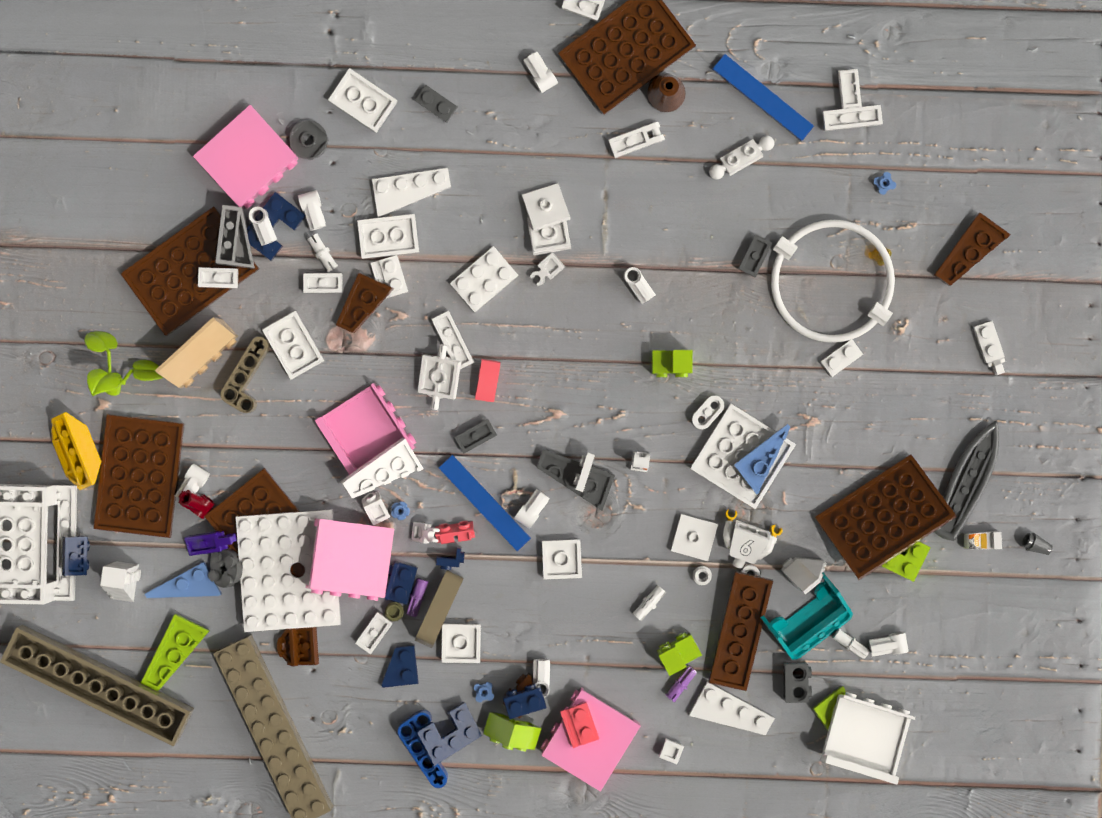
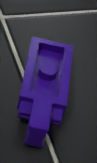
M224 531L189 535L184 538L189 556L221 552L227 549L228 545L237 541L235 534L224 535Z

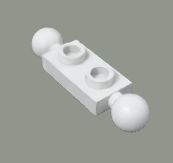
M763 136L758 144L752 139L721 157L722 165L715 164L709 169L711 178L715 180L721 179L725 171L731 176L763 158L761 151H769L774 147L773 138L771 136Z

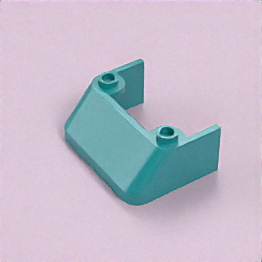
M822 572L824 582L819 583L814 592L816 598L789 619L775 617L769 623L764 615L760 617L792 660L801 658L846 624L853 616V612L843 596L824 572Z

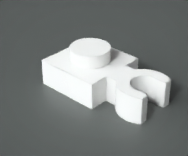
M551 253L538 264L541 270L533 272L530 277L540 276V281L537 283V286L544 284L545 277H548L550 280L553 279L565 266L554 253Z
M413 522L411 541L437 543L438 539L434 538V533L440 530L438 528H431V524Z

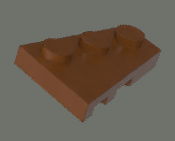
M358 273L336 326L355 333L394 288Z

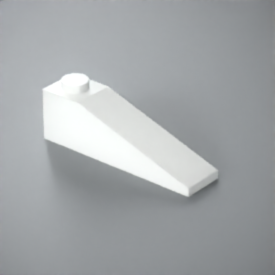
M789 558L782 564L783 568L781 571L796 588L806 595L821 582L822 572L825 571L824 567L827 566V563L822 559Z

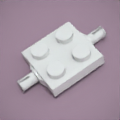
M439 344L438 355L424 354L422 356L418 393L427 394L432 397L430 408L435 410L439 409L441 398L456 399L461 361L446 357L447 345Z

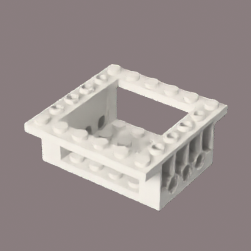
M0 484V604L44 605L54 600H75L76 576L62 575L63 537L76 536V485ZM58 505L56 581L46 580L48 506ZM5 520H9L12 523V528L9 531L3 528ZM5 539L10 540L12 543L10 550H5L2 546ZM4 559H8L11 562L9 570L2 567Z

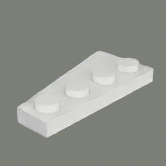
M448 168L372 179L378 218L451 188Z
M402 437L340 482L351 498H355L374 490L380 485L389 484L395 479L406 477L410 473L421 471L424 468L406 439Z
M708 681L705 683L689 713V716L762 735L767 734L775 719L771 715Z

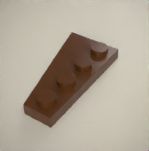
M978 213L934 276L948 286H951L1011 234L982 213Z

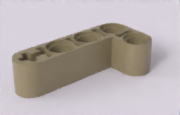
M255 337L250 342L221 390L222 400L242 413H251L257 407L256 399L244 391L270 349V343L267 338ZM263 341L262 345L265 346L264 349H259L257 351L259 347L258 345H256L257 342ZM251 351H257V354H260V356L251 353ZM250 356L255 359V364L252 367H248L246 364V360ZM239 373H243L245 376V381L241 384L236 380V376ZM230 389L235 392V397L232 400H229L226 396L227 391ZM246 399L251 401L252 406L249 410L243 408V401Z
M446 570L415 641L430 648L433 647L461 586L463 577Z

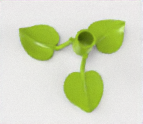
M103 331L90 332L85 336L84 343L88 349L94 352H107L108 373L102 369H94L87 375V385L92 396L103 392L111 396L119 395L121 386L126 384V380L132 373L135 379L141 381L164 378L155 371L159 367L158 364L150 360H138L133 363V369H130L122 379L119 373H112L110 349L117 348L116 338Z

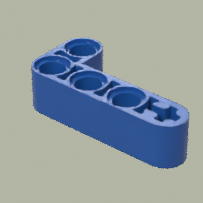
M420 710L400 724L398 735L431 785L435 788H442L446 785L448 773L441 762L435 766H426L423 762L425 758H428L423 748L421 750L413 748L414 742H420L415 731L432 721V715L428 710ZM424 715L428 718V722L421 724L418 721V717ZM409 726L412 729V733L404 734L402 727ZM436 773L438 776H443L442 781L439 779L435 780Z

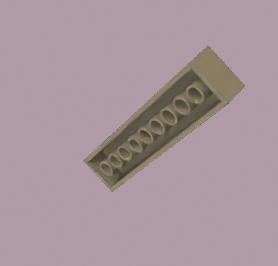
M24 625L16 627L0 660V663L173 747L178 743L194 711L193 707L141 684L140 681Z
M252 634L214 652L216 661L291 818H317L330 812L333 804Z

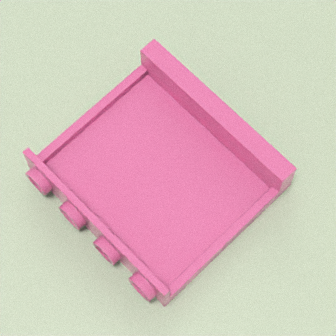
M251 105L193 156L238 207H242V210L250 208L255 203L254 199L258 195L263 196L269 190L268 186L270 184L280 181L283 178V173L287 169H293L298 164L297 160L299 159Z
M375 383L315 420L349 475L402 437L406 439L412 450L416 448L414 437L411 433H406L404 430L406 427L401 417L397 418L393 412L396 410L390 401L386 402L383 397L385 395L384 390L380 385L376 386Z
M315 518L314 526H317L313 560L309 585H306L305 588L311 589V593L316 594L330 591V595L341 596L342 593H348V597L360 599V595L367 596L368 600L378 601V597L385 598L394 529Z
M581 687L579 691L575 690L570 699L573 702L569 707L566 706L564 710L587 702L599 735V740L573 748L562 718L560 723L556 722L551 729L552 736L550 739H545L540 748L542 749L541 756L601 792L641 725L638 721L628 718L584 691V688Z

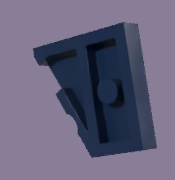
M415 645L396 647L382 682V688L419 684Z

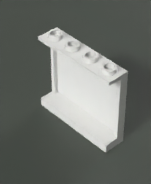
M852 693L838 694L820 761L898 784L897 768L910 720H915V717L909 715L910 711L899 709L897 712L892 710V706L881 703L880 706L875 705L874 700L863 697V701L856 699L857 695Z

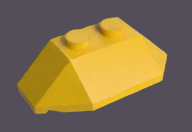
M67 412L52 418V443L66 477L79 490L94 485L101 460L88 427Z

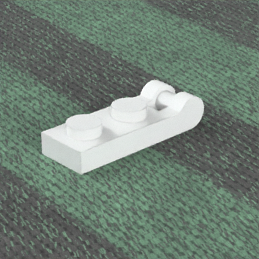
M659 122L609 139L608 142L614 158L616 159L664 141V135L659 130ZM652 131L654 137L649 139L647 132Z

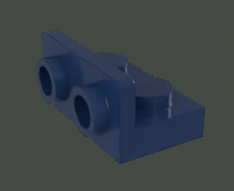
M63 537V576L87 575V570H89L87 551L90 549L88 537Z
M398 561L394 565H390L388 576L391 577L389 584L387 583L384 600H392L407 605L418 567Z
M530 684L524 687L525 690L517 692V689L506 692V695L503 696V701L505 702L509 719L547 708L540 685Z

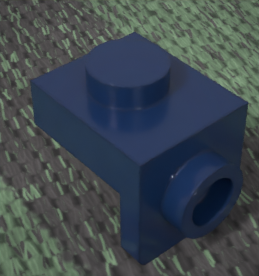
M457 547L456 558L438 556L436 565H439L440 569L444 570L460 567V563H464L465 552H462V547Z

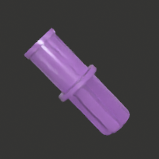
M417 578L413 594H410L411 600L406 612L407 615L417 617L422 600L424 601L425 599L423 596L429 583L428 581Z
M688 666L681 676L675 679L674 685L665 695L670 700L672 699L673 702H676L684 689H688L687 685L696 675V670Z

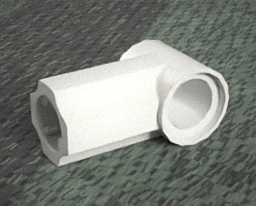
M538 52L529 55L523 60L541 93L558 84L554 74L546 67Z
M317 190L298 195L302 211L305 212L310 231L326 227L321 210L322 204Z
M262 207L252 208L249 212V219L253 223L261 246L276 241L277 237L269 220L268 212ZM258 210L263 212V218L260 221H256L254 218V213Z
M630 267L624 271V281L630 286L641 304L656 295L638 268ZM631 270L637 273V279L633 282L627 277L628 272Z
M192 464L175 497L179 499L180 493L187 490L197 493L208 480L210 473Z
M536 489L527 503L518 511L514 519L530 529L550 498Z
M905 632L892 633L887 637L868 640L869 651L872 657L890 653L896 655L909 652Z
M533 659V684L536 686L544 684L547 689L543 692L544 698L550 691V659Z

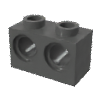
M806 661L783 662V700L785 703H809V697H812V687L809 686L808 678L812 677L811 666L808 667ZM796 668L802 669V674L799 677L793 676V671ZM797 687L803 689L800 696L793 695V691Z

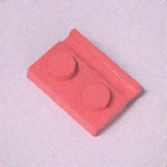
M587 702L560 711L573 748L599 740V735Z

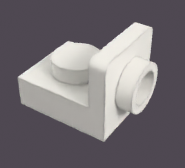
M379 491L369 493L362 498L363 507L373 525L390 518V514L381 499Z

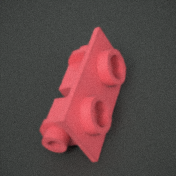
M460 521L456 524L444 523L435 526V528L440 530L435 532L436 539H438L437 543L455 542L454 536L458 537V542L475 538L473 521Z

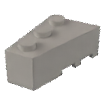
M222 205L216 264L255 269L242 207Z

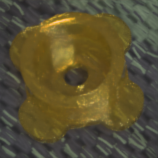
M875 248L872 252H869L868 256L870 259H874L879 266L884 265L883 259L878 255L879 252ZM886 248L889 256H891V250Z

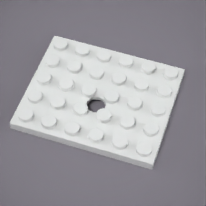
M333 509L236 517L238 555L243 567L240 582L244 632L341 625L339 596L330 595V591H323V594L311 593V589L305 588L306 585H309L317 531V526H314L315 518L333 521ZM294 563H301L305 567V574L302 577L297 578L291 574L290 569Z

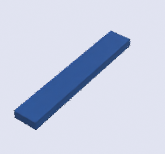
M726 54L723 55L712 69L801 142L814 127L813 124Z
M454 455L439 467L447 478L516 551L521 549L531 539Z

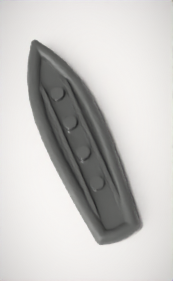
M998 421L992 422L974 437L964 450L953 471L943 498L956 514V518L934 531L935 534L943 539L956 540L990 480L999 450Z

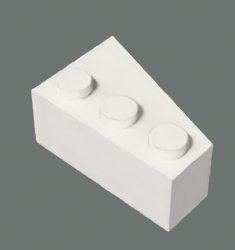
M116 561L103 566L100 586L104 591H107V595H110L111 599L134 602L136 582L140 580L141 570L138 569L139 564Z

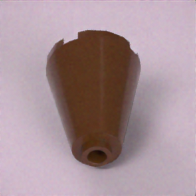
M662 74L651 81L647 95L649 103L654 109L660 112H672L683 104L686 91L684 84L678 77L671 74Z

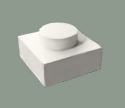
M665 739L659 758L678 764L684 745Z

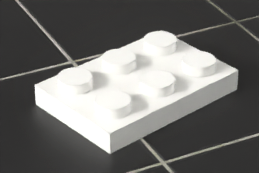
M350 68L328 99L329 102L376 133L398 102L395 98Z
M415 214L357 220L362 259L419 253Z
M493 246L450 284L470 308L476 312L518 277V274Z
M297 311L292 312L262 330L290 380L325 361Z

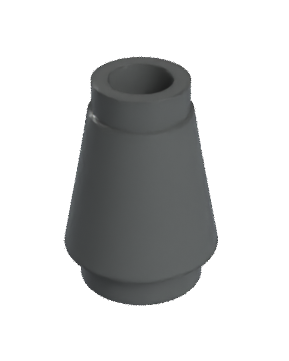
M1027 533L1022 541V546L1027 551L1049 555L1053 549L1052 544H1049L1035 533Z

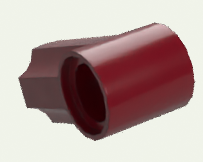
M190 490L182 491L179 495L178 503L191 510L201 519H204V516L215 505V502L206 495H198Z

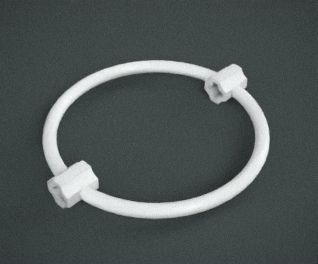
M822 220L801 228L788 240L782 236L773 248L778 253L771 274V290L775 305L783 319L803 336L821 342H844L865 334L877 323L884 326L893 314L888 310L895 285L893 264L881 241L864 227L844 220ZM829 227L852 230L869 240L880 253L887 274V287L882 304L876 302L867 315L871 319L854 331L838 335L820 334L800 325L785 308L779 291L781 264L784 258L789 260L798 248L794 243L812 231Z

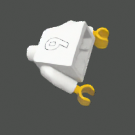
M728 509L725 513L728 520L725 521L723 538L726 548L729 549V555L735 557L733 565L742 569L745 562L755 564L757 560H761L769 555L777 541L776 536L781 535L783 532L782 528H779L776 534L774 532L775 525H772L769 531L738 520L734 523L733 520L737 517V511L735 510L734 517H729Z

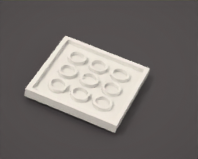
M730 404L690 469L756 509L796 444L787 438L784 440L767 478H765L760 488V492L755 494L734 464L776 433V431L733 404Z

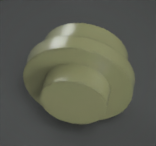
M391 602L385 608V616L390 621H398L404 615V608L398 602Z

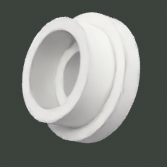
M699 566L693 571V580L698 585H706L711 581L712 573L709 568ZM700 572L706 574L704 579L699 578Z

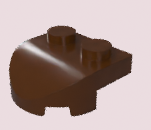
M317 627L285 630L277 641L279 657H283L287 665L293 667L298 665H318Z

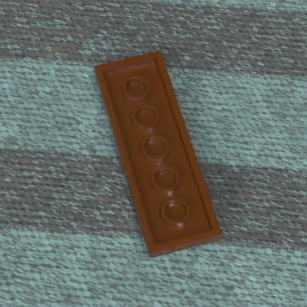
M735 571L709 683L747 691L763 626V620L760 617L766 614L773 579Z

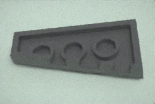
M543 449L537 468L603 511L615 475L591 466L583 492L576 490L577 485L573 483L576 474H581L582 467L579 466L580 462Z

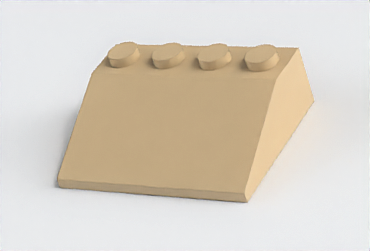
M213 317L155 371L178 388H188L194 382L193 378L197 374L202 375L209 368L207 365L211 361L216 362L223 355L221 352L226 347L230 349L236 344L237 341L235 339L238 335L223 319Z

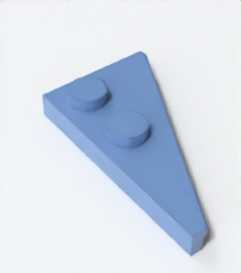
M788 424L734 464L755 494L760 492V488L765 478H767L769 470L790 429Z
M203 562L145 593L146 598L219 596L222 593L215 582L210 581L208 577L210 570L206 563Z

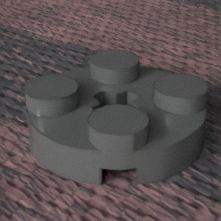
M315 121L297 123L292 128L289 136L292 151L300 158L308 160L320 157L325 152L329 141L325 129ZM312 135L313 143H308L307 145H305L304 143L306 140L304 139V137H310Z
M224 549L221 552L211 554L208 577L210 581H214L219 587H232L241 579L243 567L241 561H238L236 557L238 554L234 550Z

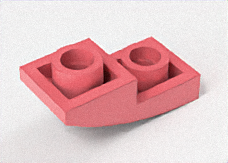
M481 359L475 400L494 402L500 371L499 361Z

